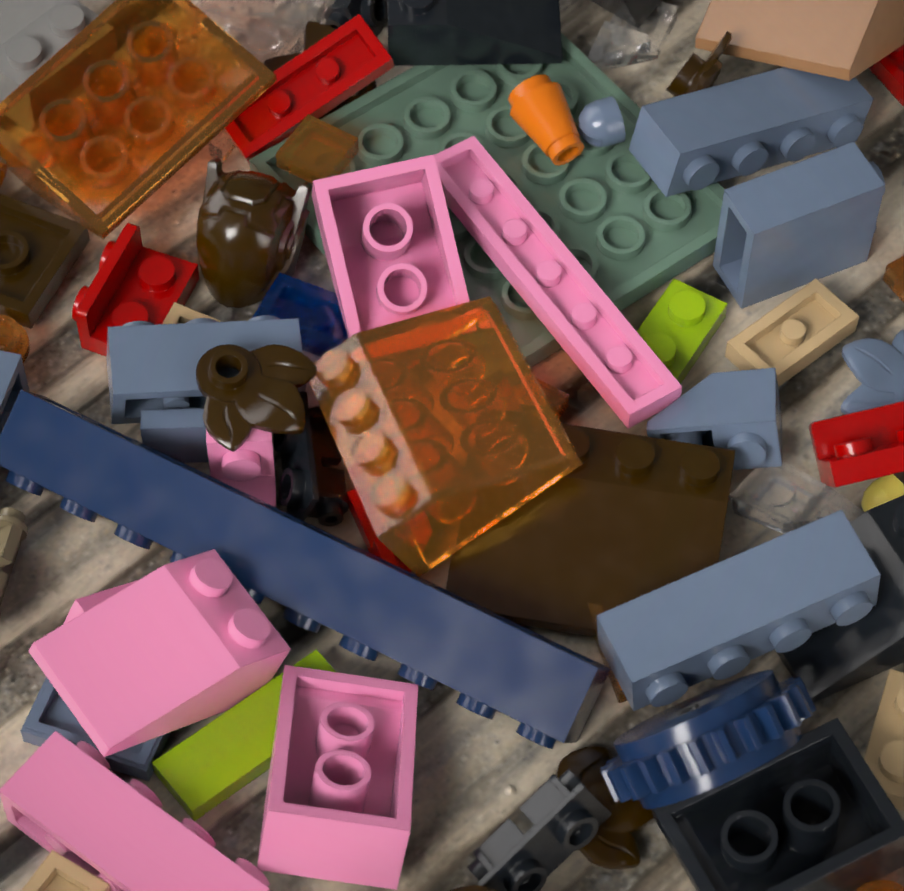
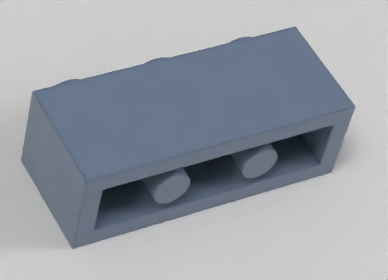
M261 315L253 317L248 321L217 322L210 318H197L181 324L154 325L148 321H132L122 326L108 327L106 360L112 424L140 423L141 410L204 408L206 398L200 392L196 383V367L204 353L213 347L225 344L237 345L248 351L276 344L288 346L302 352L299 319H279L271 315ZM232 368L217 371L219 375L226 378L235 377L240 373ZM306 384L297 388L299 393L301 391L305 392Z

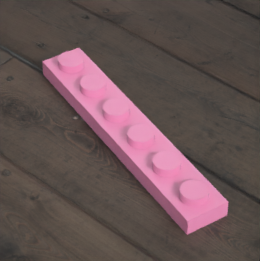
M475 136L435 154L447 206L627 429L661 412L681 397L682 385Z

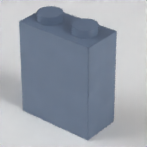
M851 142L724 189L713 267L741 309L808 284L815 278L818 280L867 261L873 235L876 231V222L882 197L885 193V181L881 170L874 162H868L856 143Z

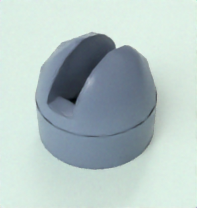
M613 96L595 100L586 105L581 111L578 123L579 135L587 144L594 147H608L625 141L626 134L623 118Z

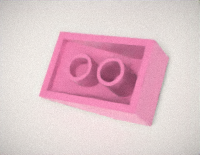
M435 154L313 180L311 195L355 364L472 338L478 335Z
M212 549L161 566L33 642L28 652L101 754L106 757L229 710L271 681L291 648L217 551Z
M284 665L257 868L260 871L397 890L411 831L418 702L417 684Z

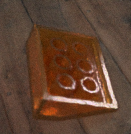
M115 0L0 103V161L7 164V168L34 193L101 239H105L273 85L277 78L269 68L190 0Z
M490 296L355 333L314 362L318 371L317 375L309 382L374 532L377 538L418 577L424 575L583 464L497 304Z

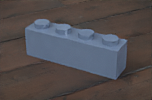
M782 67L643 105L629 151L665 197H669L689 190H700L710 184L737 176H748L758 170L788 161L796 162L806 156L856 142L863 131V124L873 98L856 78L847 81Z
M841 509L596 615L598 644L633 712L649 704L654 707H662L681 698L687 692L688 687L711 677H714L716 680L730 678L745 669L750 660L772 650L778 653L791 651L804 644L813 632L836 623L838 626H847L859 621L877 604L881 574Z

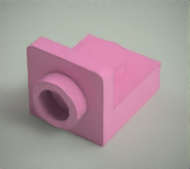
M252 428L243 445L232 452L217 443L206 430L210 476L277 508L272 432Z

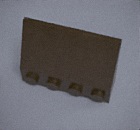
M479 410L466 468L446 590L519 625L598 638L596 615L719 562L736 450Z

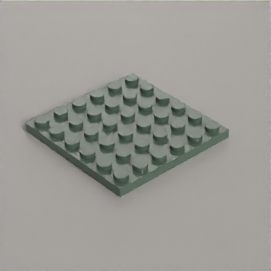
M562 33V63L413 66L249 160L250 171L273 176L279 182H286L297 191L299 186L305 182H309L313 186V180L437 154L475 136L619 311L627 308L715 252L725 189L717 182L700 190H689L665 197L629 151L641 108ZM539 74L548 75L552 82L561 84L579 132V115L583 108L595 100L613 96L623 118L626 134L625 141L608 147H594L587 144L580 136L584 144L582 153L571 162L556 166L511 118L510 110L512 107L508 97L512 90L524 80ZM311 188L307 210L310 211L305 235L325 255L311 196ZM447 206L478 335L472 338L414 350L413 352L465 408H468L554 354L562 347Z

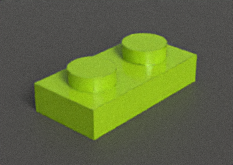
M674 278L637 332L681 384L724 321L728 304Z

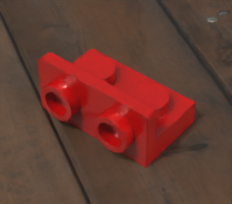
M127 223L116 241H109L105 246L100 258L99 271L90 286H83L75 298L72 318L77 323L81 348L106 356L108 327L122 326L132 321H148L154 325L162 324L175 302L185 306L200 279L198 264L143 247L140 226Z
M904 401L810 423L809 432L822 485L836 488L904 472Z

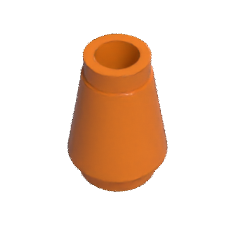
M539 74L524 80L512 90L508 97L512 107L510 110L511 118L551 159L554 165L560 166L569 163L582 153L584 144L580 139L561 84L552 82L548 75Z

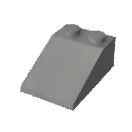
M0 0V111L34 135L116 71L110 24L78 0Z

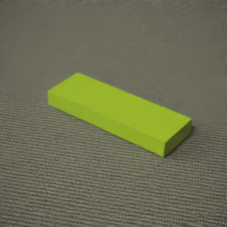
M317 649L293 665L336 672ZM283 673L152 762L155 775L193 821L202 817L270 769Z

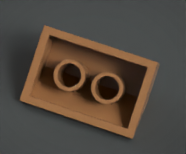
M711 0L695 37V48L712 52L726 32L729 31L732 34V39L722 54L850 81L904 44V0Z

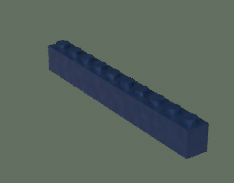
M21 390L0 434V466L10 470L6 477V481L38 496L42 495L44 488L63 496L59 507L77 517L95 522L99 514L118 523L114 534L127 542L150 549L154 541L172 550L173 553L169 559L171 563L215 549L256 604L261 605L266 596L286 606L282 617L295 625L318 633L321 624L343 634L339 645L358 656L376 661L378 654L381 653L402 663L397 674L419 686L434 690L437 682L461 692L456 701L457 704L480 716L493 719L496 712L499 711L520 721L516 730L519 735L546 748L553 749L557 740L562 743L578 741L611 668L48 397Z

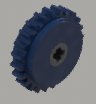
M772 670L752 673L691 697L626 731L613 742L619 756L606 761V765L600 767V772L614 802L620 801V803H623L632 798L633 800L639 799L643 809H655L671 805L723 785L781 755L803 737L799 728L802 724L801 721L812 717V712L817 709L801 677L795 679L790 677L779 682Z

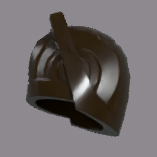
M214 158L208 162L203 203L198 213L196 246L205 284L210 294L218 303L229 308L250 306L276 294L293 278L310 211L307 210L312 188L309 182L303 183L295 191L286 182L281 183L273 176L255 171L236 170L224 172L222 170V161L219 158Z

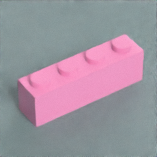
M55 731L0 788L1 801L10 823L47 851L51 852L54 850L108 883L111 891H270L268 879L255 865L243 858H237L233 862L214 848L216 846L215 841L203 827L189 818H184L181 822L177 821L161 809L162 803L150 788L136 779H131L127 784L110 771V765L105 757L85 741H79L74 745Z

